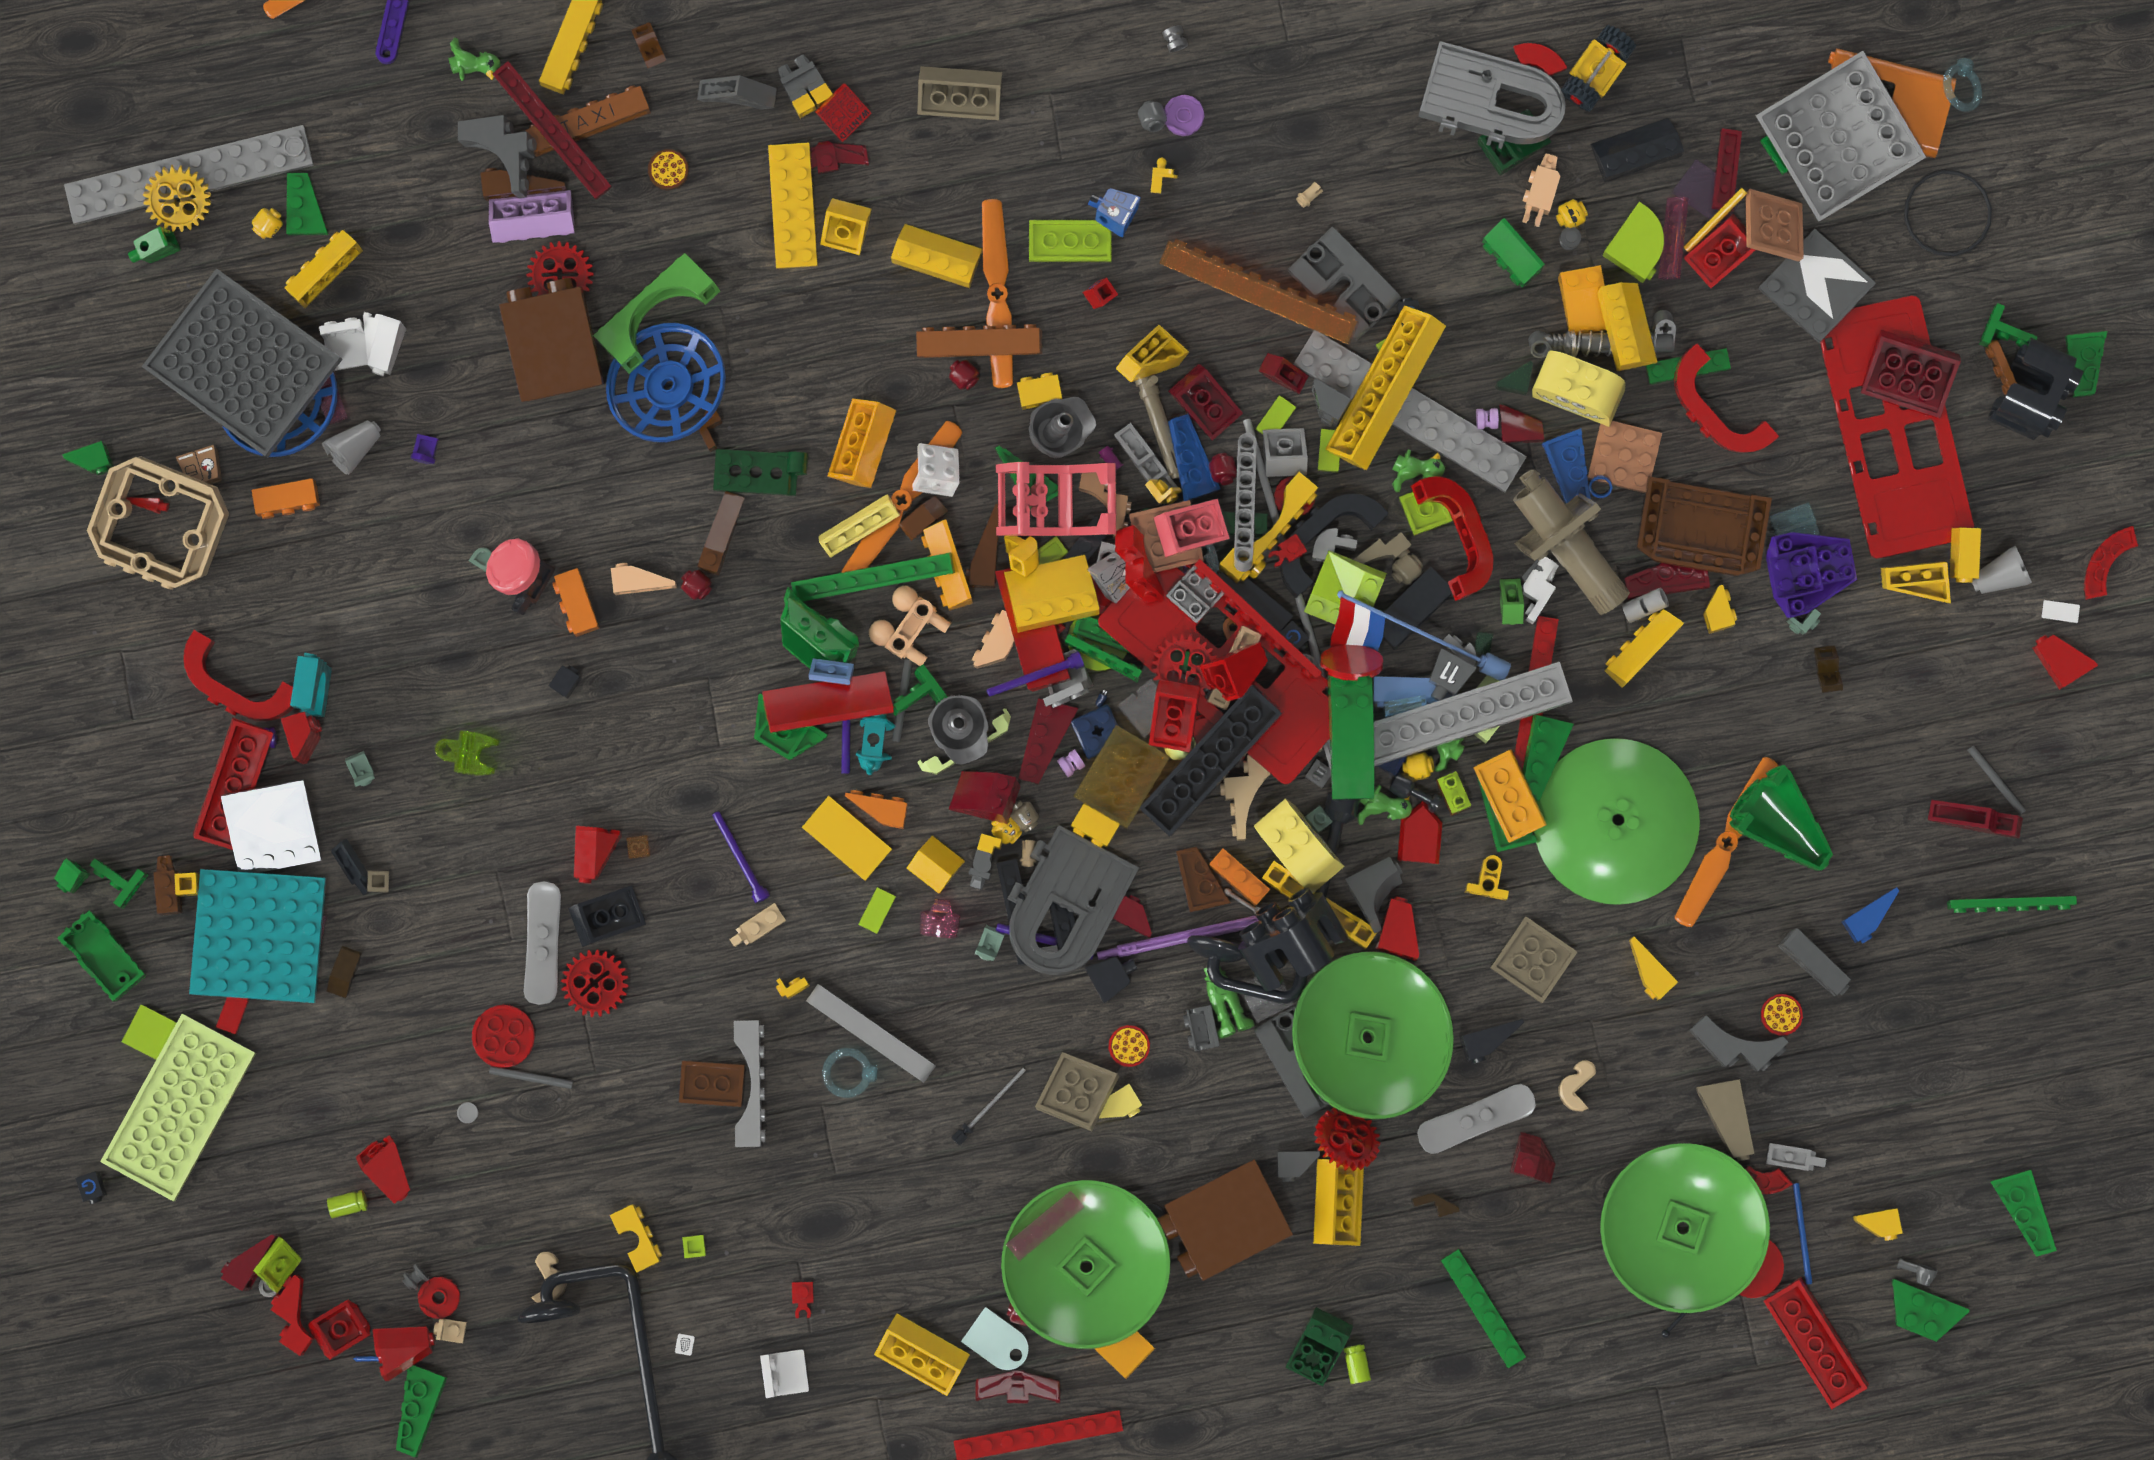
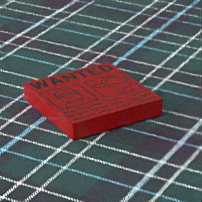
M844 83L815 111L842 142L872 114Z

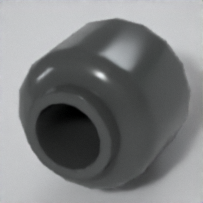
M1152 100L1146 101L1138 110V117L1143 129L1150 132H1158L1163 129L1167 122V116L1161 103Z

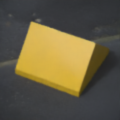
M931 836L918 850L907 869L940 894L965 861L934 836Z

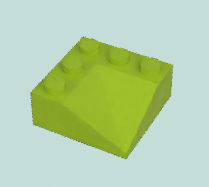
M1329 550L1304 612L1336 624L1340 607V598H1338L1337 593L1341 590L1344 594L1373 607L1387 573Z

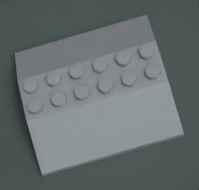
M1864 51L1755 115L1818 222L1926 158Z

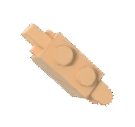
M1545 154L1536 171H1531L1528 182L1532 183L1530 190L1526 189L1523 202H1526L1523 223L1529 221L1530 211L1532 210L1538 212L1534 226L1539 227L1543 214L1548 215L1560 179L1558 171H1555L1557 157L1554 155Z

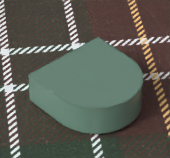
M484 547L478 548L469 559V562L486 572L487 562L492 552Z

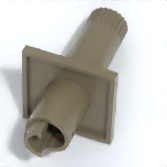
M1534 469L1526 472L1519 477L1526 487L1514 497L1513 501L1534 529L1514 544L1521 552L1534 561L1546 557L1548 550H1550L1559 563L1565 567L1600 615L1613 610L1629 596L1630 592L1594 545L1593 540L1584 530L1585 525L1583 524L1586 521L1594 520L1599 515L1598 512L1601 508L1596 502L1581 493L1565 504L1545 477L1540 478V473Z

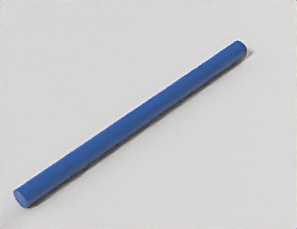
M1799 1183L1793 1184L1805 1280L1806 1284H1812Z

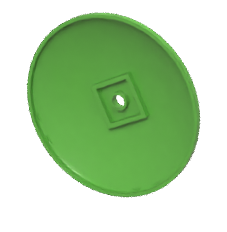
M1603 739L1574 749L1556 763L1540 801H1536L1547 823L1546 826L1533 831L1538 841L1536 845L1544 864L1563 886L1573 893L1594 902L1612 905L1630 904L1657 895L1669 887L1683 873L1697 845L1700 825L1699 809L1694 791L1688 779L1669 757L1659 750L1638 741ZM1615 814L1623 816L1624 823L1621 826L1613 823L1612 818Z
M1360 952L1346 955L1332 961L1318 971L1301 993L1294 1012L1292 1027L1293 1046L1298 1065L1314 1091L1336 1109L1349 1115L1366 1119L1396 1117L1423 1104L1432 1096L1443 1081L1453 1052L1452 1021L1448 1007L1438 988L1430 978L1413 964L1394 955L1380 952ZM1364 1032L1371 1034V1043H1366L1363 1040Z
M1671 1144L1642 1154L1620 1172L1611 1185L1604 1201L1600 1233L1608 1264L1615 1276L1629 1292L1645 1303L1662 1310L1678 1313H1695L1714 1309L1729 1302L1752 1282L1766 1256L1770 1223L1766 1203L1758 1185L1738 1162L1718 1150L1703 1145ZM1680 1222H1685L1688 1225L1689 1229L1686 1234H1680L1677 1231V1225Z
M1090 1180L1072 1181L1042 1192L1032 1199L1017 1215L1007 1233L1003 1246L1002 1279L1008 1299L1015 1312L1035 1333L1055 1344L1069 1348H1102L1132 1336L1155 1314L1163 1300L1169 1281V1248L1157 1218L1136 1196L1118 1186L1105 1182ZM1085 1261L1092 1264V1270L1088 1273H1084L1080 1269L1081 1264Z

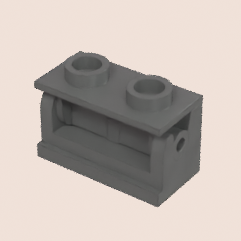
M1211 1005L1186 1010L1187 1015H1183L1185 1028H1190L1191 1035L1187 1036L1189 1047L1194 1048V1052L1219 1047Z

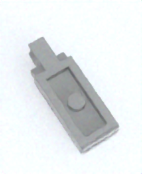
M1769 1143L1766 1164L1813 1171L1814 1166L1825 1167L1826 1159L1815 1157L1816 1152L1809 1149Z

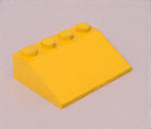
M1085 555L1040 564L1027 577L1015 571L1004 572L1018 633L1099 615L1096 592L1091 574L1087 570L1089 567Z

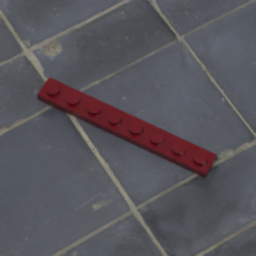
M509 61L492 73L595 200L612 188Z

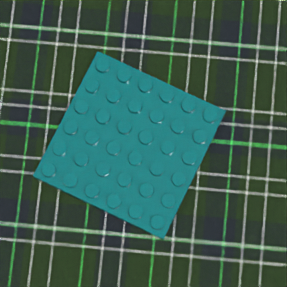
M200 869L189 994L316 1003L326 878Z

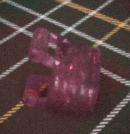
M935 899L930 911L920 912V934L941 938L957 937L961 917L958 914L952 913L950 900ZM936 912L946 913V915L939 917L936 915Z

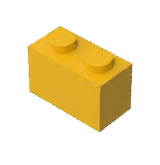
M1045 373L1041 375V378L1025 377L1020 379L1021 382H1017L1022 410L1039 407L1052 399L1062 400L1058 375Z
M1085 804L1082 805L1071 824L1075 834L1082 838L1085 835L1092 839L1091 842L1100 848L1102 846L1108 847L1120 824Z

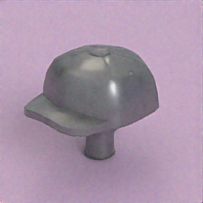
M1070 397L1063 400L1052 399L1037 407L1031 413L1028 430L1032 444L1039 451L1050 457L1060 458L1075 451L1084 444L1085 438L1094 431L1096 420L1084 400L1079 397Z
M950 695V697L943 698L940 703L938 702L928 718L932 736L938 747L944 749L948 757L956 764L969 763L984 756L988 749L986 733L988 722L979 701L963 695Z

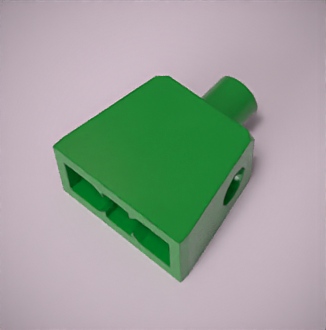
M159 226L134 240L136 248L129 251L128 256L133 263L139 260L153 263L181 251L174 232Z

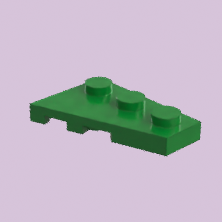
M287 173V235H329L308 173Z
M2108 331L2065 336L2067 354L2077 358L2075 367L2084 371L2076 390L2072 393L2073 397L2095 394Z

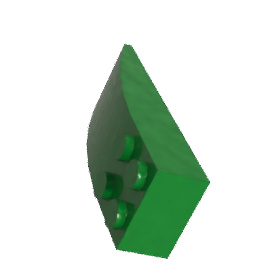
M1328 675L1332 800L1374 799L1372 678L1369 675L1358 677V680L1352 681Z

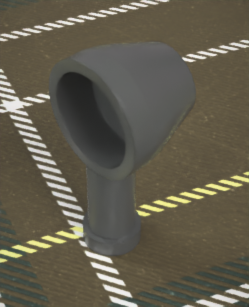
M1901 1258L1897 1266L1898 1269L1901 1268L1915 1272L1917 1283L1930 1286L1938 1272L1935 1268L1907 1262Z

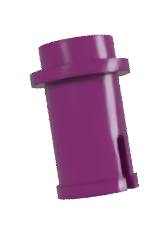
M1106 446L1098 452L1100 454L1099 458H1103L1105 463H1116V470L1123 466L1113 453V448Z

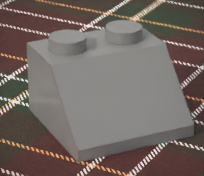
M1304 428L1263 430L1265 476H1296L1298 472L1307 475L1308 456Z

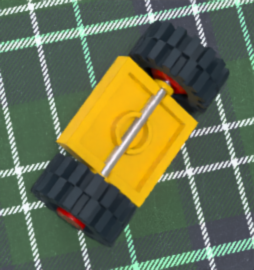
M1606 25L1598 36L1597 41L1595 39L1591 41L1569 72L1572 76L1569 77L1561 88L1564 97L1569 99L1568 101L1573 102L1575 106H1579L1580 109L1590 112L1600 97H1604L1626 66V63L1622 60L1626 61L1636 48V44L1631 40V37L1626 36V33L1621 32L1620 29H1616L1614 26Z

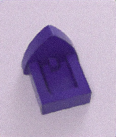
M417 434L410 459L420 463L435 464L434 457L439 441L438 438Z

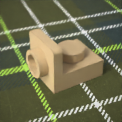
M439 1319V1323L436 1322L434 1326V1335H437L436 1340L464 1343L467 1322Z

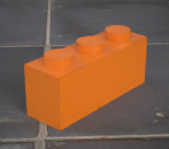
M313 478L251 490L255 514L262 517V519L273 518L274 514L278 513L291 515L295 513L294 510L299 509L312 511L315 510V506H320L317 485Z
M576 568L554 576L556 582L552 584L556 595H561L562 601L559 604L562 613H567L569 621H566L569 633L573 632L578 637L600 629L579 569Z
M1222 849L1209 864L1216 873L1254 906H1257L1270 891L1263 882L1225 849Z

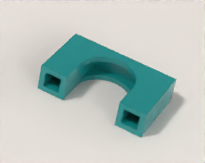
M304 653V657L298 656L290 706L299 708L301 712L305 711L312 716L325 717L332 668L327 665V662H323L324 660L317 657V655Z

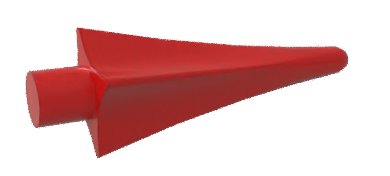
M126 497L132 505L158 514L169 509V503H163V500H160V498Z

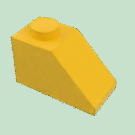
M1897 1208L1853 1216L1855 1222L1877 1237H1884L1885 1241L1897 1239V1234H1902Z

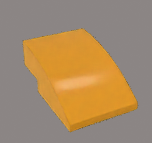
M1138 1331L1116 1344L1095 1348L1125 1379L1155 1349Z

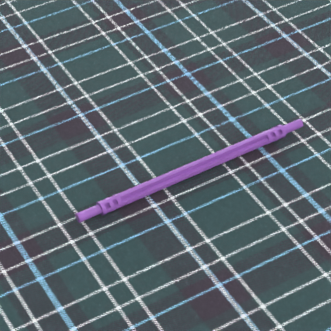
M1250 916L1117 945V948L1097 952L1098 960L1115 956L1120 958L1187 943V939L1191 935L1214 937L1237 932L1257 922L1258 919L1256 916Z

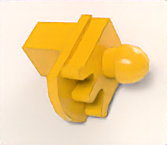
M1163 157L1157 160V168H1153L1151 193L1161 194L1162 177L1178 178V175H1174L1173 169H1165L1167 161Z

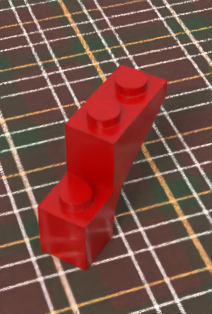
M1134 525L1117 530L1115 534V552L1126 562L1125 583L1145 603L1164 598L1163 588L1146 556L1144 535Z
M297 1274L287 1278L283 1284L285 1289L281 1295L278 1293L271 1302L273 1307L270 1310L291 1324L290 1326L286 1325L279 1336L282 1338L279 1342L297 1355L303 1356L315 1338L305 1330L301 1323L300 1314L304 1280Z

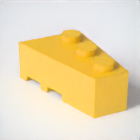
M1158 325L1125 355L1116 369L1130 382H1134L1179 366L1189 351Z
M1947 562L1881 568L1883 589L1951 603Z

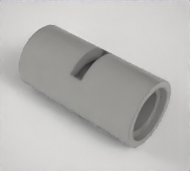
M1662 588L1622 604L1624 614L1630 623L1669 606L1667 596Z

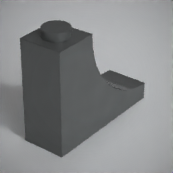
M740 75L700 80L697 100L702 102L734 103L760 110L772 109L776 101L777 88Z
M1390 857L1345 879L1353 898L1374 934L1382 930L1379 923V909L1383 900L1390 891L1403 883L1400 877L1403 872L1399 864H1394Z

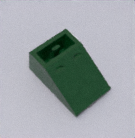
M1529 109L1520 113L1534 117ZM1481 135L1477 142L1500 176L1551 143L1549 138L1534 144H1515L1504 141L1503 147L1500 149L1498 148L1499 142L1491 141L1490 146L1486 145L1489 136Z
M1316 1307L1285 1368L1323 1386L1350 1337L1353 1325Z

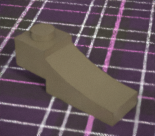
M1401 532L1386 545L1381 539L1377 540L1354 560L1365 565L1379 559L1391 557L1395 561L1398 557L1401 558L1410 553L1408 549L1411 548V543Z

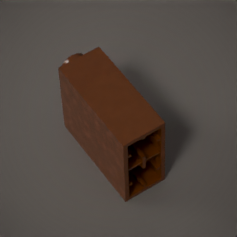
M571 278L548 282L547 288L549 293L535 297L532 296L530 287L507 291L508 303L499 304L521 402L605 385L582 287L573 288Z
M1255 1159L1165 1204L1164 1207L1167 1214L1158 1218L1168 1240L1179 1236L1187 1250L1177 1255L1186 1276L1190 1278L1199 1274L1202 1281L1293 1235Z

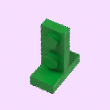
M1997 303L1993 307L1979 345L1987 347L1991 343L1994 333L1997 334L1999 339L2015 341L2019 347L2023 344L2028 345L2027 342L2030 337L2037 340V336L2000 322L1999 320L2005 306Z
M924 664L914 672L920 683L909 690L910 694L905 697L901 695L893 701V714L895 716L927 694L931 696L936 705L943 698H947V695Z
M94 858L90 864L94 868L93 873L102 879L104 876L110 879L111 882L109 884L119 891L121 888L123 889L113 902L123 909L148 877L147 873L137 869L128 881L98 859Z

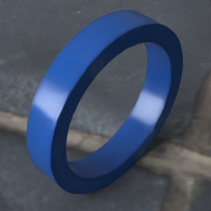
M1603 475L1593 477L1589 483L1590 493L1597 498L1607 497L1612 491L1611 480ZM1595 480H1606L1610 485L1609 491L1605 494L1595 493L1591 487Z

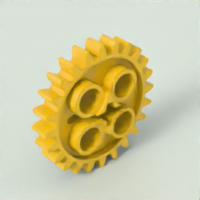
M171 165L170 171L163 167V174L156 171V178L150 177L149 181L151 184H146L145 186L149 191L143 193V196L148 198L144 200L143 204L150 205L146 208V212H153L150 219L157 218V226L162 222L165 223V229L169 225L172 226V232L175 231L176 227H179L180 231L183 232L184 226L191 230L192 223L198 226V218L204 220L205 215L203 213L209 212L206 206L211 205V201L206 199L211 196V192H205L209 185H202L204 177L197 179V171L190 174V167L183 171L182 165L179 166L178 170H175V167ZM187 183L191 186L192 189L190 191H184L181 189L180 185ZM168 186L171 192L167 194L162 193L160 187ZM174 195H178V198H181L180 202L174 199ZM190 203L195 209L187 211L183 205ZM171 206L174 212L166 213L163 207Z

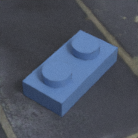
M813 658L809 671V680L850 685L854 664Z

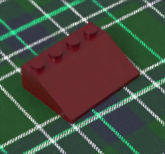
M1881 330L1861 393L1940 418L1961 362L1960 354Z

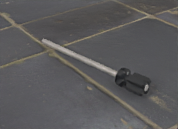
M1024 1068L1016 1074L968 1126L964 1123L962 1125L963 1130H957L951 1137L954 1142L960 1146L967 1139L966 1134L973 1133L971 1128L1026 1071Z

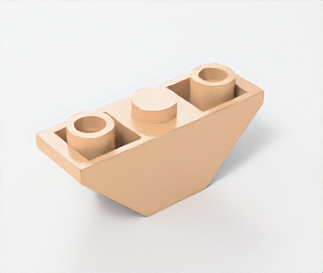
M1004 610L1000 614L996 613L991 623L994 627L991 632L987 631L982 639L984 645L981 651L977 649L972 658L975 661L973 665L977 669L1006 660L1015 643L1007 613Z

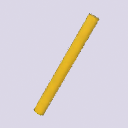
M1741 188L1684 246V249L1690 252L1736 206L1747 192Z

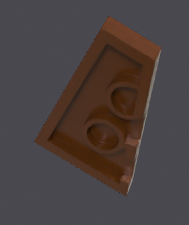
M1197 847L1176 851L1190 913L1230 904V901Z

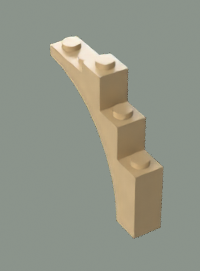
M1247 755V761H1243L1244 773H1248V776L1224 778V783H1220L1221 796H1225V801L1234 800V803H1230L1231 816H1235V824H1232V836H1237V841L1246 840V821L1249 807L1257 790L1264 780L1271 775L1249 755Z

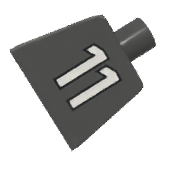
M1441 649L1429 680L1431 684L1436 686L1431 697L1440 701L1444 699L1446 693L1455 696L1477 667Z

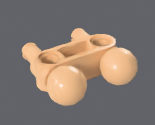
M901 586L894 591L892 602L898 610L908 612V614L896 631L893 625L886 620L875 621L869 628V637L874 644L885 646L886 649L899 658L907 657L912 662L921 666L928 657L915 649L912 643L925 624L930 623L945 633L951 623L937 614L936 607L929 601L924 600L920 596L918 598L917 592L912 587ZM920 605L926 606L928 614L920 616L917 613V607ZM896 639H901L904 642L905 647L902 650L894 648L893 642Z

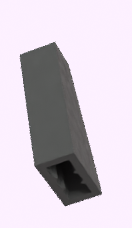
M1798 928L1791 930L1778 945L1783 952L1833 996L1843 995L1850 987L1848 982L1851 979Z

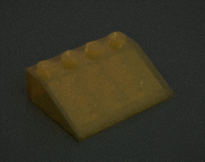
M1116 725L1073 797L1128 830L1140 810L1139 808L1146 800L1168 763L1170 756Z

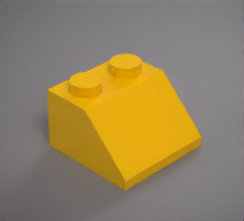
M832 198L826 211L820 245L860 255L869 225L871 208Z

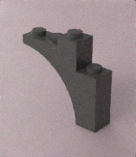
M504 115L458 121V141L465 147L481 148L496 154L507 169L511 183V192L519 199L527 198V190H529L527 179L529 162L527 159L535 158V150L537 149L535 138L528 132L513 133V124Z

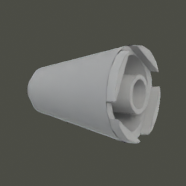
M367 420L326 439L322 446L327 455L331 454L332 462L344 474L348 473L349 475L379 439L381 429L374 421L370 422Z
M2014 546L1979 570V579H1973L1972 584L1976 592L1980 590L1981 594L2025 586L2031 584L2032 581L2016 546Z

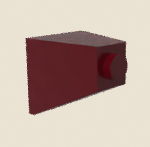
M1520 1132L1510 1173L1550 1184L1556 1163L1541 1137Z

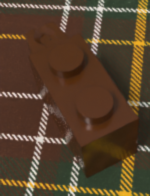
M170 855L157 857V872H153L157 914L183 913L181 897L175 894V874H179V872L175 871Z

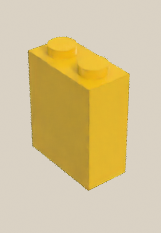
M1952 528L1950 578H1956L1958 583H1973V579H1979L1980 528Z

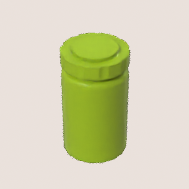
M359 1190L358 1193L351 1192L327 1198L331 1218L357 1213L361 1210L366 1211L368 1207L367 1198L363 1190Z
M1361 1344L1344 1348L1351 1384L1371 1380L1366 1352L1364 1351L1365 1346Z

